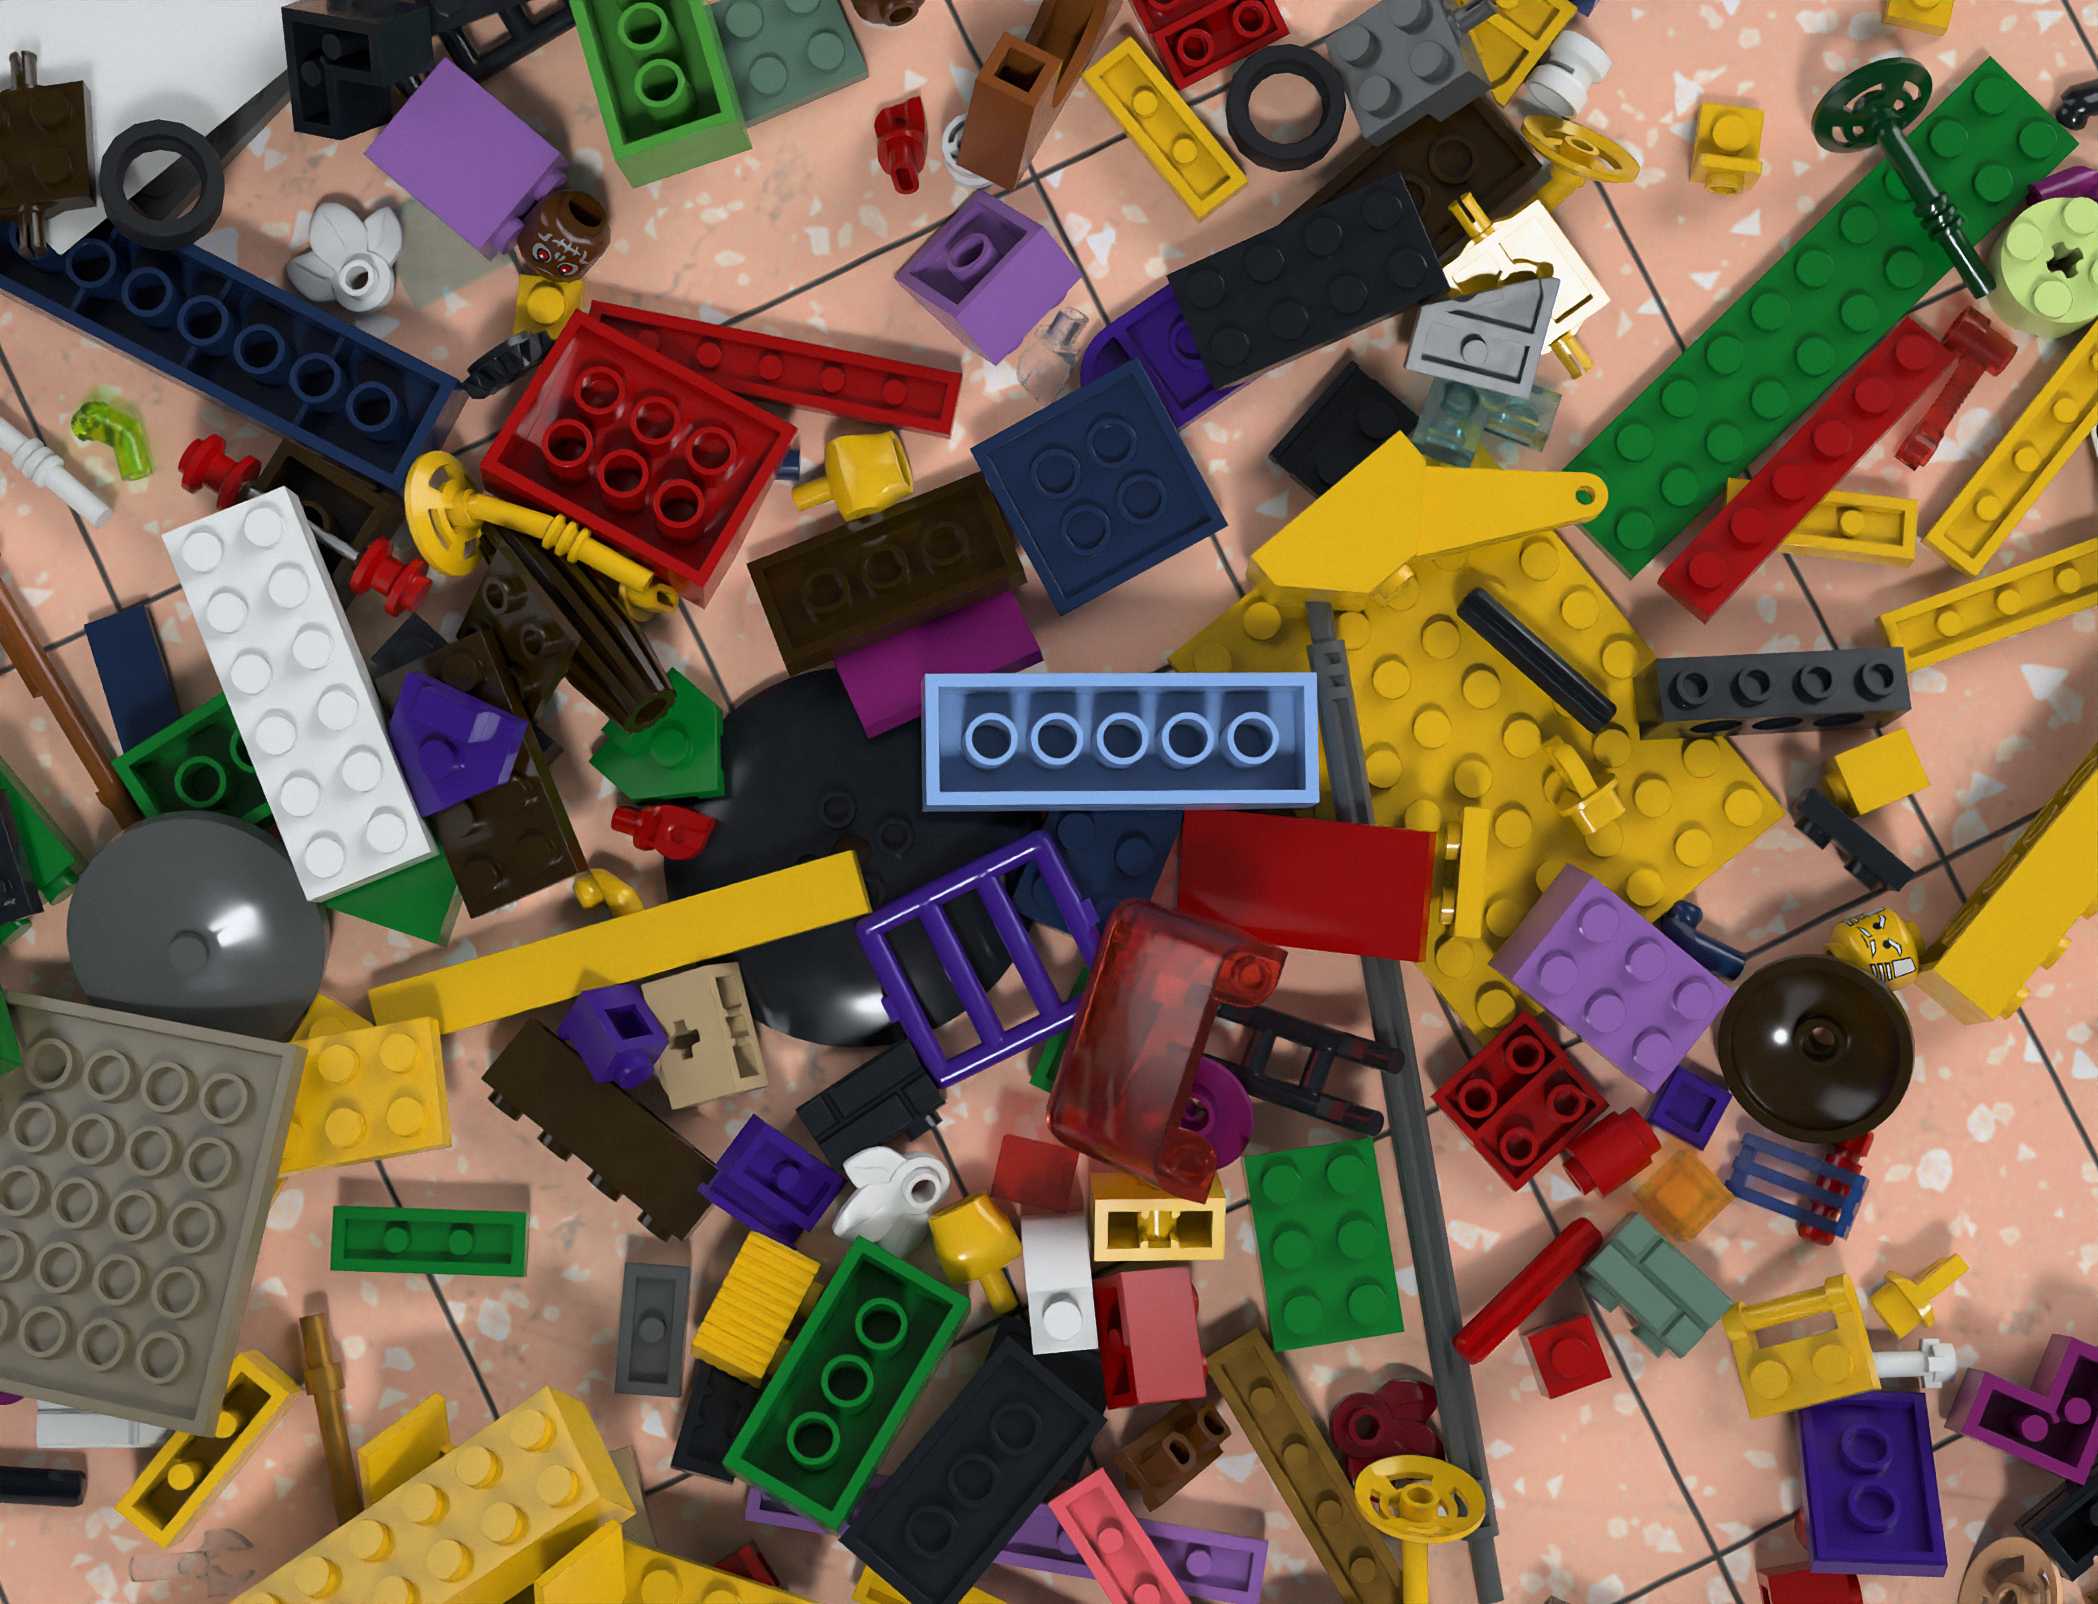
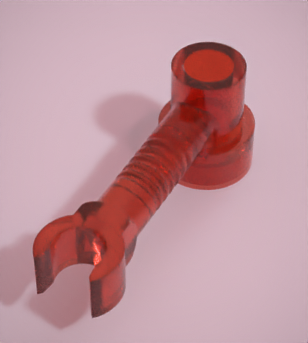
M1968 305L1960 312L1940 341L1942 345L1956 355L1959 365L1951 375L1952 378H1949L1948 383L1945 384V388L1941 390L1942 393H1939L1938 398L1935 399V403L1931 405L1923 419L1915 425L1894 456L1914 471L1919 465L1924 467L1931 459L1954 415L1957 414L1958 409L1961 408L1964 400L1967 399L1968 394L1971 393V390L1975 387L1983 373L1986 371L1993 377H1997L2007 367L2017 352L2018 346L1991 328V319L1971 305Z

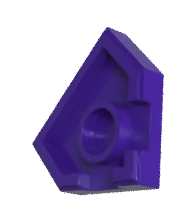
M414 671L407 672L387 735L420 817L425 818L507 783L529 722L422 672Z

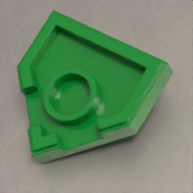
M672 667L666 674L677 693V697L674 698L676 702L673 707H670L667 711L668 714L663 719H659L651 728H646L637 734L635 732L631 734L626 733L610 719L601 729L609 739L588 761L638 806L659 804L667 799L697 796L699 799L724 796V771L721 769L720 740L721 735H723V710Z

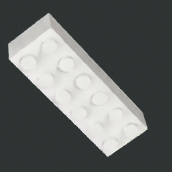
M282 486L162 534L161 536L307 901L321 903L440 855L441 852L427 817H420L387 735L389 722L298 495L287 487Z

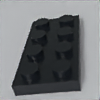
M1400 171L1166 275L1217 394L1451 291Z
M1007 1336L838 1541L912 1604H958L1108 1420Z

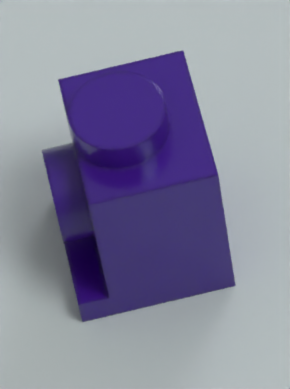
M634 982L581 991L556 1031L561 1041H572L597 1084L616 1080L622 1089L634 1088L645 1082L653 1074L655 1063L670 1042Z

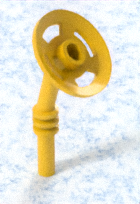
M1534 114L1527 116L1521 125V132L1532 147L1553 163L1549 170L1553 178L1528 199L1530 200L1537 195L1549 213L1574 193L1576 188L1584 187L1587 179L1603 183H1629L1635 181L1640 172L1638 162L1624 148L1607 137L1577 123L1554 116ZM1599 156L1614 169H1605L1604 165L1597 160V157Z
M431 451L424 453L415 459L408 471L404 490V504L412 538L426 562L444 576L460 577L476 569L483 557L478 545L481 544L479 539L482 535V527L487 521L542 539L543 548L549 550L555 546L554 554L562 556L567 553V561L572 564L580 560L641 595L644 594L653 579L654 572L591 538L592 531L585 527L578 531L579 523L573 520L566 524L567 517L560 513L556 517H552L479 493L472 476L465 466L447 452ZM443 466L450 480L443 482L438 490L429 486V482L435 470ZM428 510H431L434 525L440 537L446 543L445 547L442 545L433 529ZM476 536L477 541L473 551L468 557L463 559L465 542L473 540Z
M1419 1455L1391 1456L1373 1462L1361 1471L1354 1488L1355 1504L1361 1515L1382 1532L1402 1539L1403 1604H1429L1428 1544L1446 1543L1461 1539L1471 1534L1480 1526L1486 1509V1498L1482 1488L1473 1477L1457 1466L1436 1458ZM1415 1478L1428 1480L1431 1483L1430 1486L1413 1483L1396 1490L1390 1481ZM1453 1493L1457 1494L1464 1502L1467 1509V1517H1457L1458 1506L1451 1496ZM1371 1495L1379 1499V1513L1381 1517L1371 1505ZM1439 1505L1445 1510L1447 1517L1437 1516ZM1389 1506L1398 1510L1397 1518L1392 1514Z

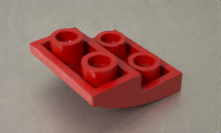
M1128 0L1156 55L1178 91L1290 34L1274 0Z
M1526 1009L1430 1096L1468 1143L1511 1191L1515 1193L1565 1148L1564 1146L1573 1141L1610 1106L1568 1060L1570 1057Z

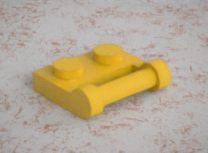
M1843 1273L1825 1279L1824 1286L1748 1306L1742 1300L1734 1302L1721 1317L1724 1331L1732 1344L1751 1420H1759L1882 1389L1857 1294L1848 1274ZM1828 1311H1833L1839 1329L1762 1349L1759 1347L1756 1330Z

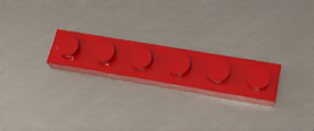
M592 300L589 315L742 398L951 440L963 383L962 373Z
M1907 316L1660 575L1657 584L1706 625L1946 372L1955 360L1956 355Z

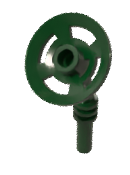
M1894 57L1872 62L1853 71L1837 82L1818 103L1811 120V130L1817 143L1825 150L1834 153H1854L1879 145L1916 205L1913 209V214L1916 218L1924 217L1920 222L1921 227L1924 230L1931 229L1927 235L1930 241H1939L1974 299L1986 296L1996 288V284L1960 227L1964 223L1963 217L1960 214L1953 216L1957 210L1956 206L1952 202L1946 204L1949 199L1948 193L1946 191L1938 192L1902 133L1921 114L1930 99L1933 84L1928 70L1915 59ZM1905 81L1911 82L1918 87V97L1913 100L1908 89L1903 87ZM1881 84V90H1873L1862 95L1855 102L1853 109L1846 107V105L1860 93L1866 91L1871 87ZM1897 99L1903 102V107L1898 110L1894 106ZM1861 126L1863 132L1857 134L1853 132V127ZM1833 127H1840L1843 136L1847 140L1846 143L1833 137Z

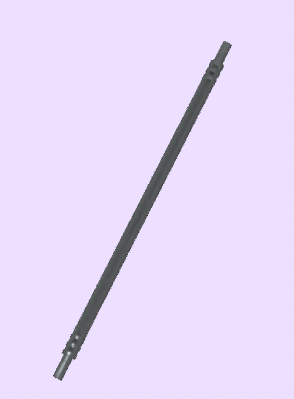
M1307 601L1305 605L1312 645H1308L1306 648L1311 673H1317V708L1337 821L1376 825L1345 641L1338 640L1332 604ZM1360 956L1375 1042L1401 1049L1405 1054L1404 1066L1398 1074H1390L1384 1071H1380L1447 1460L1448 1463L1457 1466L1473 1477L1482 1488L1486 1498V1509L1482 1523L1475 1531L1461 1538V1540L1468 1541L1478 1603H1497L1504 1600L1493 1538L1499 1535V1528L1496 1520L1470 1364L1461 1358L1451 1343L1453 1337L1463 1328L1400 960ZM1453 1493L1454 1500L1458 1506L1457 1517H1467V1509L1464 1502L1457 1494Z

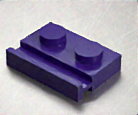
M753 1113L715 1164L719 1171L708 1185L702 1182L697 1190L710 1202L755 1232H759L796 1251L798 1248L794 1243L804 1229L809 1233L848 1180Z

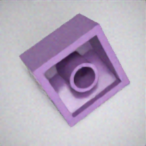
M979 189L894 279L963 345L997 366L1006 355L1012 353L1020 346L1026 334L1051 309L1057 307L1064 300L1067 292L1083 275L1042 225Z

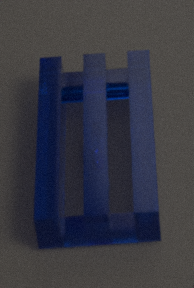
M1745 1132L1741 1141L1743 1145L1739 1156H1735L1731 1167L1734 1169L1730 1180L1726 1179L1722 1192L1847 1241L1870 1180L1865 1176ZM1759 1152L1849 1186L1851 1189L1848 1197L1754 1162L1756 1155ZM1748 1175L1842 1210L1838 1222L1745 1187Z

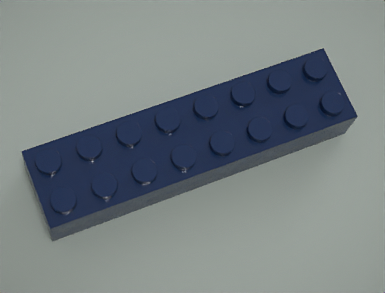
M107 217L62 255H59L46 242L47 254L39 258L35 252V258H26L19 254L18 224L4 220L0 221L1 295L281 439H288L314 456L404 501L407 474L412 463L424 453L440 451L469 398V394L457 378L194 244L168 251L141 247L122 236Z

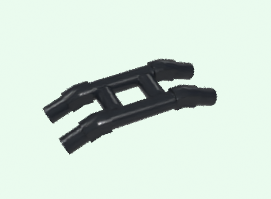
M1195 982L1187 1006L1252 1029L1240 1065L1175 1042L1170 1054L1190 1053L1218 1062L1240 1081L1248 1095L1369 1136H1376L1381 1132L1384 1125V1116L1380 1111L1325 1094L1323 1091L1335 1056L1365 1067L1390 1074H1398L1405 1063V1054L1401 1049L1330 1028ZM1276 1037L1311 1048L1299 1085L1264 1073Z

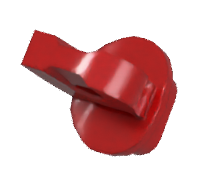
M920 96L907 99L905 103L882 109L876 117L874 124L878 139V162L885 173L891 176L896 192L904 195L912 194L919 189L918 173L924 168L928 152V126Z
M647 805L642 810L631 806H618L612 816L611 828L614 831L633 836V844L637 849L643 851L656 849L661 855L671 860H689L701 854L717 819L683 806Z

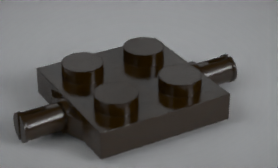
M16 51L9 56L12 87L0 92V221L4 220L18 224L19 254L21 256L35 258L36 252L40 258L47 254L46 220L65 211L97 207L91 92L83 80L47 86L38 85L37 55L30 51H21V58Z

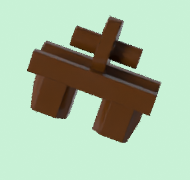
M1188 1400L1182 1401L1112 1459L1118 1468L1126 1472V1484L1134 1490H1141L1143 1503L1149 1512H1152L1167 1502L1224 1453L1219 1444L1231 1435V1431L1213 1404L1208 1402L1194 1410Z

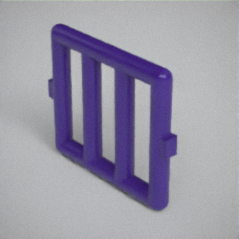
M1043 829L1034 830L872 910L873 913L858 917L854 922V933L886 994L880 1001L891 1023L899 1020L921 1065L937 1089L949 1088L1122 1003L1127 997V987L1095 925L1100 922V917L1090 897L1082 899L1051 835ZM1032 860L1035 861L1097 984L1096 987L1063 1003L999 877ZM975 888L1039 1012V1015L1006 1031L942 907V904ZM916 917H919L982 1042L949 1059L945 1056L884 933Z

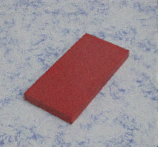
M1184 810L1174 933L1418 963L1426 961L1437 831L1241 810Z

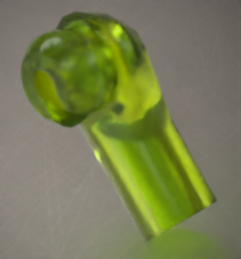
M103 401L84 403L80 410H77L72 415L71 429L81 441L97 440L113 448L122 481L143 479L153 473L140 425L134 417Z

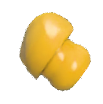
M604 868L589 870L590 875L576 879L573 883V891L584 910L592 911L604 903L611 911L613 918L645 910L635 889Z

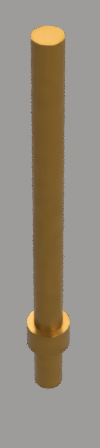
M319 1313L299 1318L308 1369L302 1370L307 1396L314 1395L338 1526L341 1527L363 1511L339 1389L345 1388L341 1362L334 1363L325 1313Z

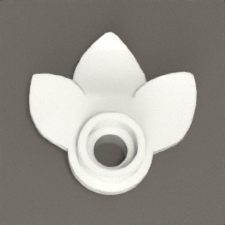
M337 203L320 204L309 224V242L313 250L292 259L287 264V272L291 282L302 295L315 303L323 304L338 301L344 308L356 314H370L383 309L393 298L395 277L392 266L404 246V232L398 217L387 206L377 210L363 222L354 212ZM365 272H368L366 285L361 289L355 290L358 278Z
M876 1146L862 1150L843 1162L846 1174L857 1189L840 1209L831 1226L832 1231L838 1237L850 1242H854L857 1236L860 1235L872 1243L877 1242L879 1247L902 1259L914 1251L929 1233L930 1226L927 1218L931 1216V1210L935 1209L945 1199L949 1191V1172L943 1162L930 1153L913 1151L901 1155L887 1146ZM928 1180L922 1188L911 1192L917 1182Z

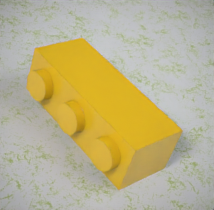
M257 1349L240 1352L232 1362L215 1437H202L176 1431L116 1504L114 1509L163 1550L182 1543L306 1389Z

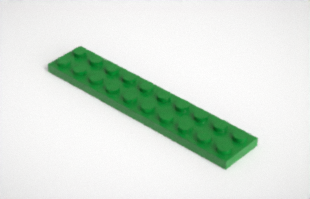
M1991 56L1906 137L1938 192L1946 191L1948 193L1949 199L1946 204L1952 202L1956 206L1957 210L1953 216L1960 214L1963 217L1964 223L1960 227L1973 248L2030 193L2027 185L2046 178L2080 144ZM1887 157L1867 174L1561 471L1591 473L1601 478L1608 490V501L1605 508L1594 520L1574 525L1630 581L1726 488L1728 478H1737L1954 267L1939 241L1932 242L1927 235L1931 229L1924 230L1921 227L1920 222L1924 217L1916 218L1913 214V209L1916 205ZM1584 491L1576 492V499L1579 503L1584 505L1591 503L1588 493Z

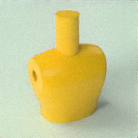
M891 430L882 434L846 435L831 440L824 449L826 475L791 489L794 504L799 511L834 500L844 520L850 523L892 506L903 497L913 493L914 485L903 446L897 435Z
M982 1190L942 1208L927 1218L933 1235L934 1251L951 1287L962 1286L979 1280L995 1315L1003 1314L1019 1304L1002 1269L1022 1255L1023 1247L1005 1211L996 1205L988 1190Z

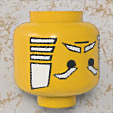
M1878 907L1840 921L1831 931L1830 942L1823 946V955H1831L1856 963L1877 976L1892 992L1905 988L1916 980L1919 971V958L1926 954L1925 942L1916 923L1912 920L1904 922L1894 910L1885 907Z

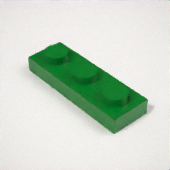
M333 1206L330 1271L527 1277L530 1212Z

